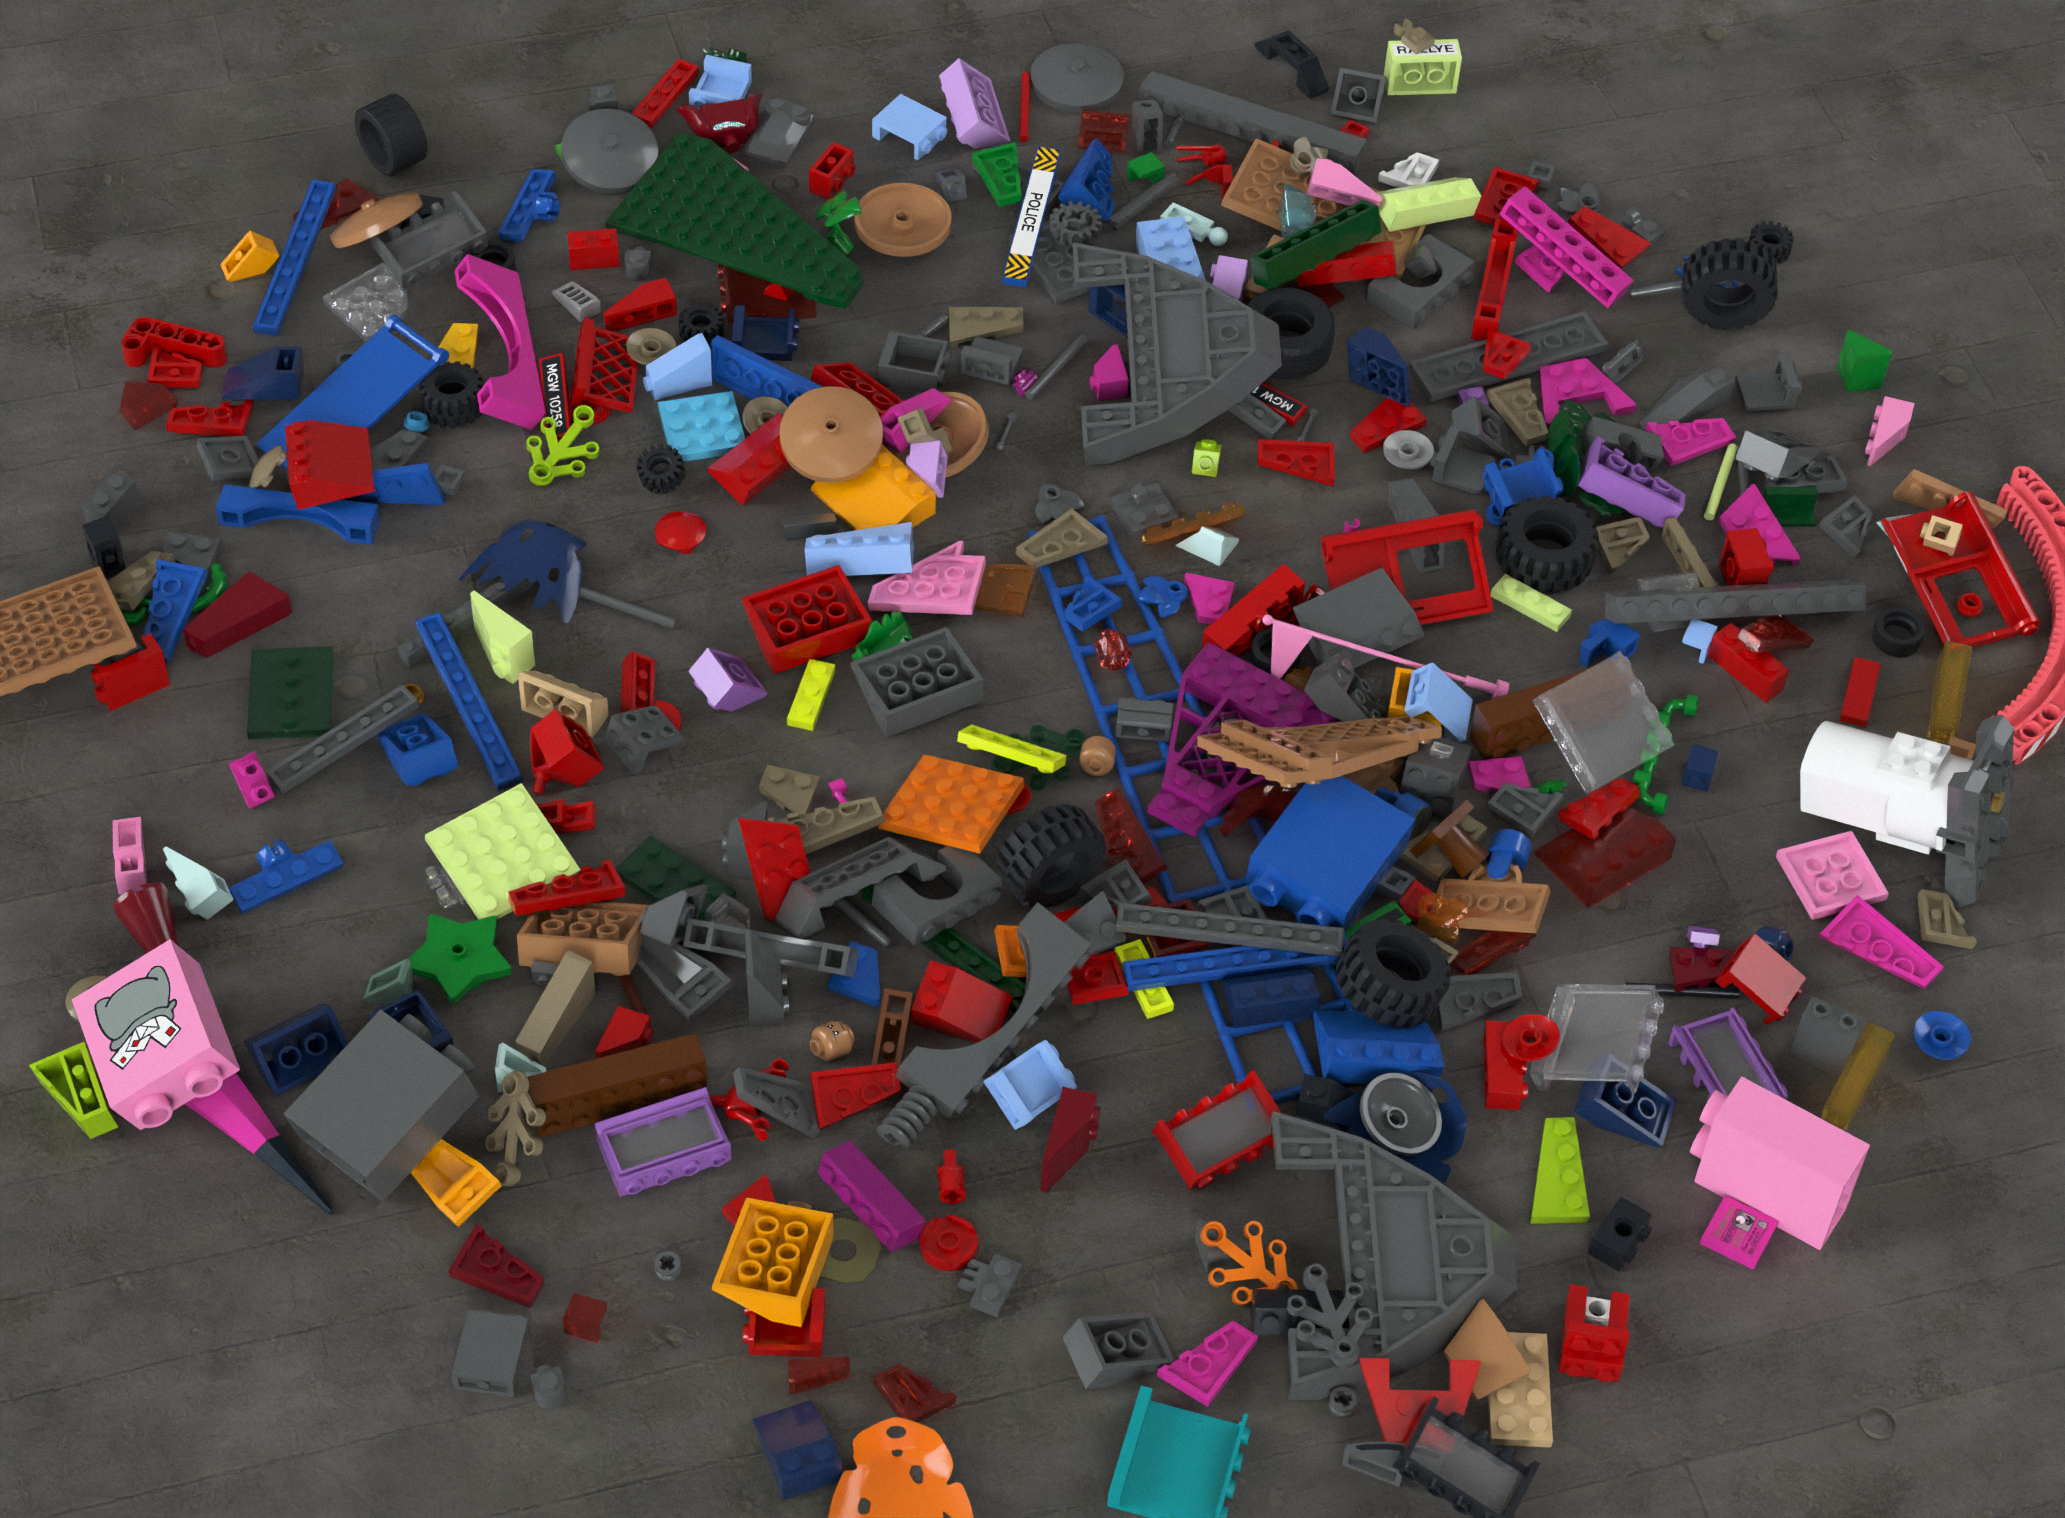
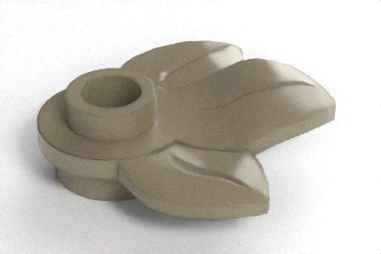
M1301 137L1293 145L1294 153L1290 157V165L1298 173H1309L1311 175L1317 158L1326 159L1328 150L1311 147L1308 139Z

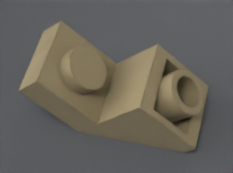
M923 408L897 418L909 444L941 441L946 453L953 451L944 428L932 431Z

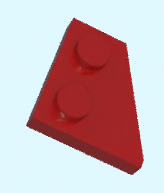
M154 345L147 379L148 386L200 388L203 372L202 363L193 359H186L183 355L176 352L170 355L163 352L161 346Z

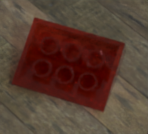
M1628 807L1622 813H1616L1608 827L1602 826L1598 830L1599 835L1594 840L1572 828L1535 850L1534 854L1589 909L1670 860L1676 838L1658 820Z

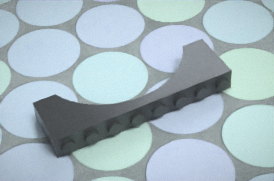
M1038 902L1020 922L1016 931L1025 956L1027 977L1024 996L1014 1016L995 1034L966 1047L939 1050L916 1046L898 1067L895 1077L909 1088L913 1085L924 1087L934 1099L933 1104L936 1109L948 1119L955 1112L960 1115L970 1103L967 1097L972 1091L978 1093L983 1088L986 1074L990 1070L994 1073L998 1070L1005 1060L1002 1055L1008 1049L1012 1052L1022 1040L1019 1036L1024 1029L1031 1030L1039 1019L1036 1014L1040 1009L1047 1010L1056 999V996L1053 995L1058 988L1064 990L1073 978L1070 973L1074 968L1077 967L1080 970L1090 958L1087 952L1091 943Z

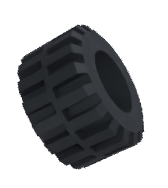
M449 361L443 365H438L419 383L422 412L427 415V419H430V422L433 424L438 423L439 427L445 428V426H450V428H455V426L464 427L467 423L472 424L475 422V418H480L482 413L479 409L477 393L484 386L481 374H478V370L471 368V365L467 363L463 365L461 362L455 361V363H450Z

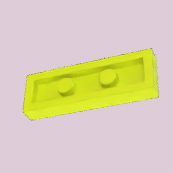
M809 659L787 717L788 726L810 731L814 730L835 673V664Z
M1141 939L1117 946L1114 949L1122 970L1123 962L1150 958ZM1166 987L1133 991L1147 1019L1174 1011V1003Z

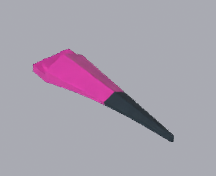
M237 1073L223 1080L221 1088L215 1093L206 1097H195L185 1103L187 1107L225 1132L275 1170L323 1211L332 1215L330 1205Z

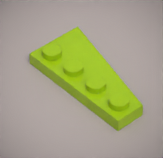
M1574 1117L1545 1118L1530 1224L1589 1222L1590 1213Z

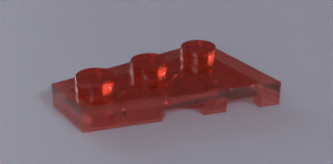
M346 177L336 184L337 189L321 229L337 224L340 218L353 215L362 209L361 205L371 199H374L375 202L380 199ZM299 211L293 214L294 222L297 218Z

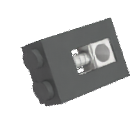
M1442 737L1430 739V743H1418V751L1409 754L1406 761L1400 794L1411 793L1430 804L1432 814L1446 818L1453 812L1457 792L1467 771L1473 746Z

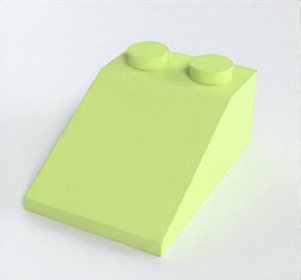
M476 591L470 593L474 629L494 673L499 678H504L511 684H514L518 680L520 672L529 671L535 666L532 631Z

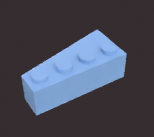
M912 522L829 535H814L806 538L805 559L807 575L837 565L841 567L845 576L912 573L914 558Z

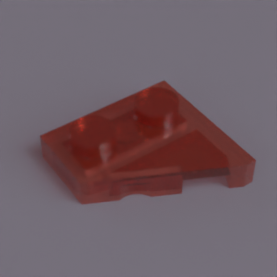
M897 1364L874 1375L872 1382L898 1417L917 1423L955 1405L957 1398L950 1391L946 1395L933 1388L932 1381L923 1376L915 1375L912 1370L901 1364Z

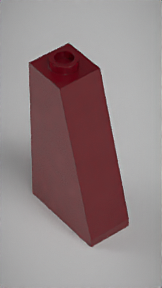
M249 571L183 628L185 645L191 652L198 653L207 659L289 616L292 613L290 597L285 592Z

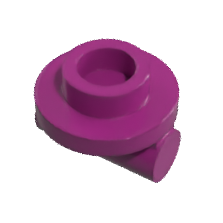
M1022 368L1012 376L1014 380L1011 384L1016 388V392L1023 396L1038 380V377L1032 369L1025 370V368Z

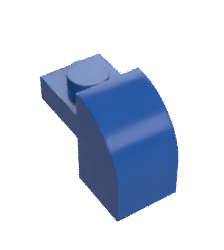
M1609 619L1597 621L1591 625L1589 636L1580 645L1579 663L1587 668L1602 654L1612 660L1620 659L1623 663L1636 652L1640 634L1625 623L1615 624Z

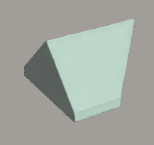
M1201 527L1198 533L1175 546L1221 566L1238 544L1239 538L1218 528Z

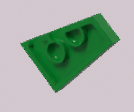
M1013 142L972 153V162L998 207L1020 202L1021 185L1017 143Z

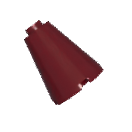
M152 882L142 884V890L133 893L132 889H130L114 902L115 915L146 954L170 939L178 945L169 891L163 883Z

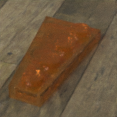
M1235 502L1220 506L1222 511L1213 514L1210 509L1196 514L1197 519L1190 521L1183 517L1171 521L1172 526L1162 529L1161 525L1146 529L1147 534L1142 536L1144 545H1151L1181 534L1191 533L1200 530L1201 527L1214 526L1230 519L1241 518L1246 515L1243 504L1236 506Z

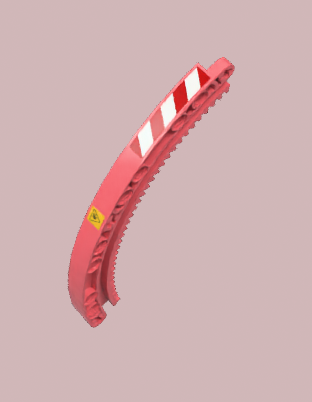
M2018 466L2013 470L2010 479L2011 487L2008 483L2003 485L1996 505L2007 510L2006 515H2009V522L2015 521L2013 527L2020 528L2019 535H2025L2023 541L2029 543L2028 549L2033 550L2032 556L2037 557L2036 564H2040L2039 571L2044 572L2042 579L2046 580L2044 585L2048 587L2047 594L2050 595L2048 602H2051L2049 609L2052 610L2050 613V617H2052L2050 624L2052 626L2047 655L2041 664L2040 670L2037 671L2032 682H2029L2027 689L2024 688L2022 694L2017 696L2016 701L2012 700L2010 706L2006 705L2003 711H1998L1997 715H2004L2014 727L2013 761H2015V765L2020 764L2038 751L2065 723V506L2053 490L2031 468L2026 466Z

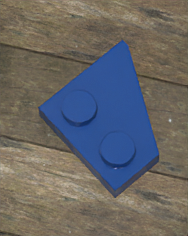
M1089 575L1084 578V586L1081 591H1076L1073 601L1069 603L1064 611L1065 620L1082 632L1122 607V599Z

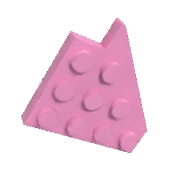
M958 541L914 564L912 573H896L873 585L868 600L869 611L881 612L900 611L907 613L972 615L986 566L985 556L963 555L964 542Z

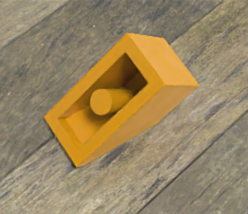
M249 230L220 265L227 281L234 282L266 273L280 255L273 240Z

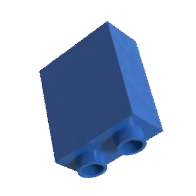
M1343 776L1321 780L1320 784L1305 783L1251 854L1244 884L1249 886L1251 895L1258 902L1269 907H1274L1277 904L1295 914L1299 923L1344 928L1345 932L1374 894L1380 880L1391 866L1395 865L1406 850L1415 818Z

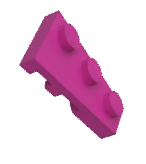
M1724 418L1697 419L1693 423L1669 421L1668 424L1658 425L1656 422H1647L1645 426L1647 432L1661 436L1664 458L1670 467L1732 444L1736 439L1735 434Z
M1231 1321L1205 1338L1204 1342L1193 1350L1185 1351L1179 1355V1359L1167 1366L1165 1364L1159 1368L1157 1376L1206 1407H1209L1256 1345L1258 1335L1253 1334V1332L1235 1321Z

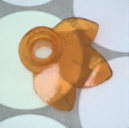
M1429 893L1424 895L1418 903V912L1421 916L1417 923V928L1421 932L1428 934L1431 938L1437 935L1444 941L1457 942L1460 936L1457 921L1467 917L1471 912L1460 899L1455 897L1443 899L1438 894ZM1433 904L1437 910L1430 912L1427 909V905Z

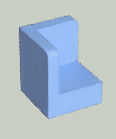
M1692 619L1682 642L1701 649L1698 662L1704 664L1712 637L1716 633L1718 626L1698 619Z

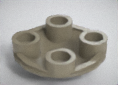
M282 446L274 447L259 459L252 472L249 487L256 489L261 485L266 487L272 481L274 474L271 472L276 465L280 466L287 457V453L283 451Z

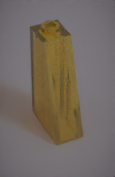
M1946 641L1936 662L1926 737L1933 738L1936 742L1947 743L1950 736L1956 737L1958 733L1973 646Z
M1871 1022L1867 1024L1823 1107L1821 1118L1839 1129H1849L1891 1054L1896 1034Z

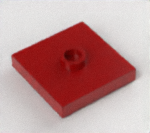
M1115 951L1090 956L1080 970L1077 967L1074 968L1070 973L1073 978L1066 986L1072 1005L1128 995V987Z

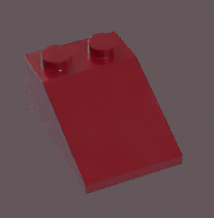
M1063 1087L1043 1157L1042 1192H1047L1088 1151L1091 1139L1097 1140L1100 1127L1098 1122L1101 1113V1107L1096 1106L1097 1094Z

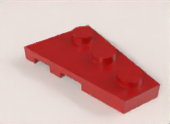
M1494 167L1473 220L1494 226L1496 218L1504 219L1500 212L1508 199L1524 186L1533 192L1538 188L1540 180Z
M1586 206L1572 215L1567 222L1621 270L1651 245L1649 241Z
M1386 398L1351 430L1350 438L1365 454L1384 445L1386 438L1394 432L1402 430L1416 431L1425 427L1427 418L1411 401L1410 406L1406 407Z
M1258 439L1257 465L1334 487V443Z
M1622 777L1615 779L1610 784L1592 791L1589 795L1559 810V821L1594 840L1599 835L1598 830L1602 826L1608 827L1616 813H1622L1640 796L1639 787Z

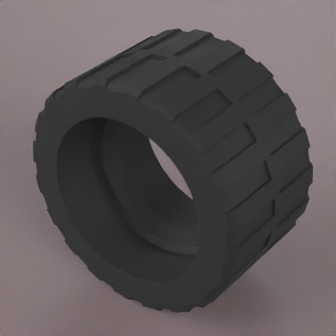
M391 93L356 111L354 124L360 145L369 161L378 171L391 176L426 158L428 147L424 128L414 109L402 96Z

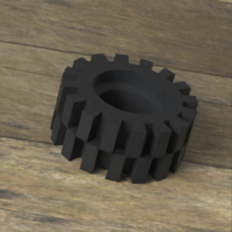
M1763 221L1761 225L1757 223L1751 229L1749 241L1756 243L1758 248L1761 246L1767 250L1768 254L1773 257L1776 265L1777 261L1781 264L1790 256L1794 236H1792V231H1788L1787 226L1782 228L1779 222L1777 225H1773V221H1769V224Z
M698 302V306H695L694 303L689 304L690 309L684 307L683 312L679 314L680 338L682 337L683 342L697 334L703 333L709 346V343L717 335L720 337L724 335L722 311L718 310V307L715 305L711 308V303L706 302L705 306H702V302ZM699 323L708 324L704 327L694 326L695 324Z
M658 444L657 449L652 445L649 446L650 452L646 449L642 451L644 457L639 455V463L636 462L640 481L648 491L654 490L655 494H659L660 490H663V493L666 494L668 493V488L674 491L676 490L675 484L679 486L682 484L681 479L685 478V466L676 448L672 450L671 445L667 444L664 449L663 444ZM660 463L670 465L669 471L664 474L655 475L651 472L652 468Z

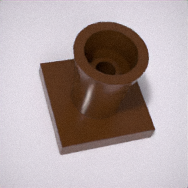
M1465 800L1410 849L1411 853L1418 858L1435 844L1452 864L1461 879L1490 854L1457 824L1474 808L1468 800Z

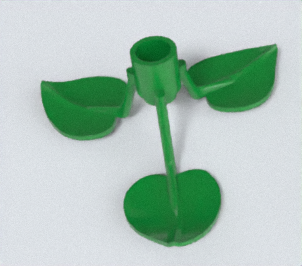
M845 190L823 203L816 211L815 218L820 220L827 215L828 219L824 225L826 227L833 226L834 229L827 234L826 238L844 255H847L854 248L855 244L840 228L838 222L862 214L856 197L845 202L847 198Z

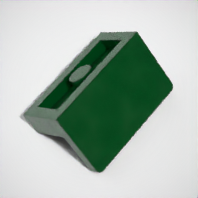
M1817 487L1765 488L1763 498L1781 527L1816 526L1817 521L1814 507L1818 496Z

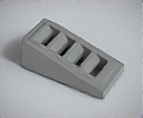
M573 281L552 291V295L580 323L583 322L584 318H591L601 313L600 300Z

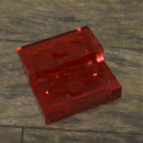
M1082 110L1078 148L1087 149L1091 142L1097 138L1108 151L1125 153L1129 114Z

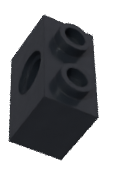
M108 516L83 524L88 553L94 568L100 566L105 579L112 578L125 570L126 566L120 539Z
M1620 1197L1592 1237L1588 1254L1619 1271L1625 1262L1628 1264L1632 1262L1638 1250L1636 1248L1638 1242L1644 1243L1652 1230V1227L1648 1226L1652 1214Z

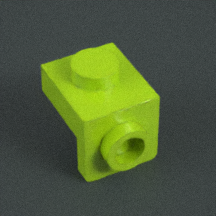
M1204 439L1201 442L1197 441L1194 450L1192 474L1216 477L1222 445L1209 439Z

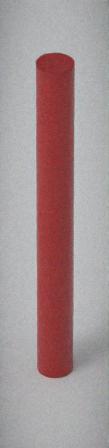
M1024 72L1021 75L1019 140L1023 143L1029 139L1031 75L1028 72Z

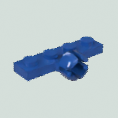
M531 169L498 232L500 240L523 242L535 220L553 221L557 219V215L560 213V202L555 198H558V195L554 192H549L556 179L554 170Z
M283 840L273 841L272 843L275 846L273 849L268 844L263 846L257 852V861L262 871L229 887L241 915L342 868L343 861L331 840L301 854L292 853L286 841Z

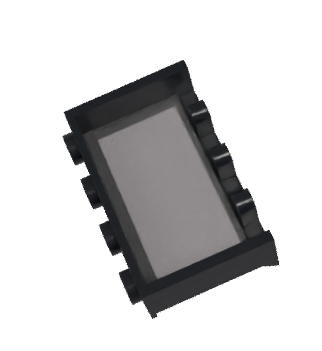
M1434 1396L1423 1406L1418 1420L1392 1466L1398 1469L1404 1478L1417 1481L1425 1486L1429 1494L1450 1502L1453 1508L1461 1514H1469L1473 1518H1513L1540 1463L1535 1460L1526 1467L1514 1459L1516 1450L1513 1447L1506 1445L1500 1450L1487 1442L1490 1436L1488 1431L1478 1429L1473 1433L1460 1425L1463 1420L1461 1414L1452 1412L1449 1416H1446L1435 1409L1440 1399Z

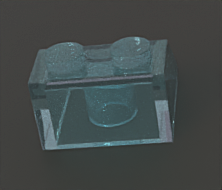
M1290 184L1284 186L1279 205L1281 237L1286 239L1313 225V220H1316V206L1312 205L1311 196Z

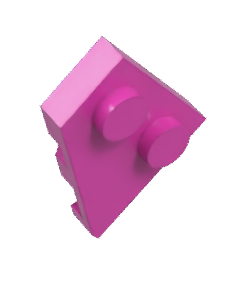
M1522 756L1469 761L1468 763L1469 775L1475 790L1496 794L1504 783L1517 785L1520 788H1531Z

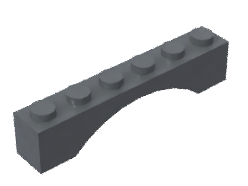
M688 918L683 946L745 958V932L743 928ZM753 931L780 960V965L854 978L859 954L858 949Z

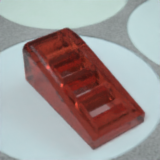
M848 1356L788 1360L789 1395L850 1377V1358Z

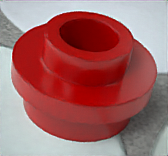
M1965 593L1958 599L1956 608L1964 616L1976 617L1983 610L1982 599L1977 594Z

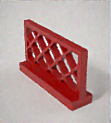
M584 318L577 340L570 399L571 405L580 406L581 402L585 401L632 413L638 362L634 361L620 345L626 344L629 338L628 335L594 327L593 319ZM596 336L606 339L608 343L602 345L596 339ZM614 348L619 355L613 357L608 352V349ZM601 353L606 360L600 362L594 355ZM625 359L630 367L624 368L619 361ZM612 365L618 372L611 374L605 367ZM599 370L604 378L598 380L592 372ZM623 377L629 384L622 386L617 379ZM610 382L616 389L609 391L604 384ZM597 388L603 395L591 394L590 390ZM621 394L627 400V403L618 401L615 396Z

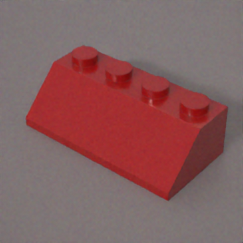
M851 362L816 364L810 381L822 387H842L861 394L872 403L880 418L892 406L904 401Z
M776 414L707 468V472L742 506L792 467L786 460L780 445V424L784 414Z

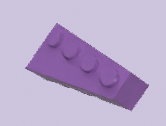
M1597 436L1582 459L1581 477L1578 486L1588 493H1594L1604 498L1610 504H1616L1626 509L1632 515L1640 516L1650 521L1656 527L1664 528L1665 520L1675 517L1677 519L1684 510L1686 494L1659 476L1652 478L1644 466L1639 463L1636 465L1631 464L1622 458L1623 452L1617 448L1614 451L1603 445L1605 440Z

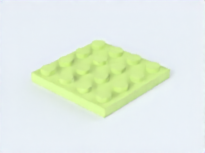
M522 783L425 834L426 842L478 919L497 916L498 920L512 912L513 909L508 901V891L540 881L548 884L552 882L555 876L565 874L567 877L579 874L581 870Z

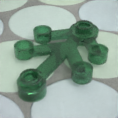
M1035 725L1031 728V740L1021 738L1018 734L1008 735L1009 737L1067 755L1065 766L1054 772V778L1059 782H1065L1070 778V766L1075 755L1081 753L1082 744L1087 739L1085 734L1078 729H1071L1062 734L1048 730L1042 725ZM1048 740L1056 744L1049 746L1042 744V742ZM998 755L991 760L990 770L1011 775L1012 771L1028 765ZM1036 768L1035 773L1030 775V788L1035 791L1043 790L1046 785L1045 776L1047 773L1040 772Z

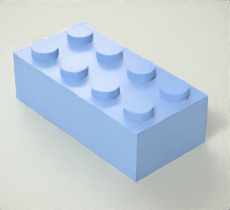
M1185 217L1137 222L1135 244L1139 255L1149 256L1205 280Z

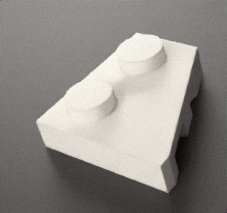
M1417 152L1409 156L1407 160L1396 163L1393 170L1387 173L1384 170L1381 171L1378 181L1396 188L1427 183L1438 168L1439 160Z

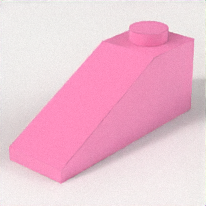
M1317 158L1307 190L1308 195L1347 206L1364 200L1378 205L1379 208L1382 201L1381 196L1341 164L1334 163L1329 159Z

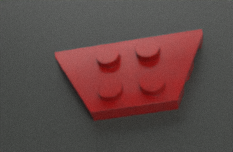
M741 817L738 820L764 919L770 921L776 917L791 883L810 874L799 826L791 823H778Z

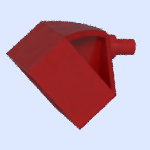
M554 709L531 727L532 770L535 773L534 779L536 780L532 793L542 796L546 783H550L551 779L581 787L605 769L587 729L559 710Z

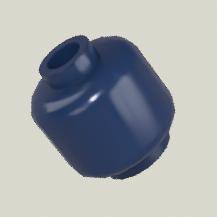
M1769 926L1761 927L1757 931L1756 935L1786 961L1791 958L1794 942L1787 931Z

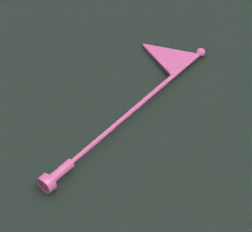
M1265 615L1262 619L1265 625L1273 624L1271 675L1281 679L1312 636L1414 668L1425 666L1273 619L1271 615ZM1443 671L1450 679L1463 682L1464 686L1492 694V699L1508 694L1509 682L1498 679L1496 684L1468 675L1462 677Z

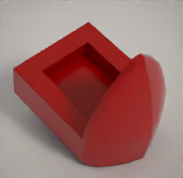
M1217 165L1202 173V176L1207 180L1221 184L1223 200L1235 177L1233 176L1232 165Z
M1415 880L1399 901L1398 906L1412 922H1417L1423 919L1439 896Z

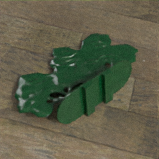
M1565 399V404L1558 408L1559 412L1551 422L1548 434V450L1554 456L1553 471L1555 476L1559 477L1563 484L1561 495L1569 496L1577 488L1581 477L1580 459L1584 457L1581 432L1593 417L1587 413L1580 403ZM1604 412L1593 415L1594 417L1617 423ZM1573 429H1578L1580 433L1573 432ZM1623 455L1622 458L1628 461L1627 457ZM1585 490L1580 492L1581 501L1585 505L1597 509L1603 517H1610L1612 513L1622 514L1626 510L1616 504L1608 503L1604 498L1594 493H1588Z

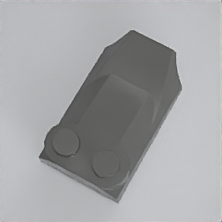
M778 98L768 101L765 105V113L743 148L742 155L786 168L814 125V115L807 107Z

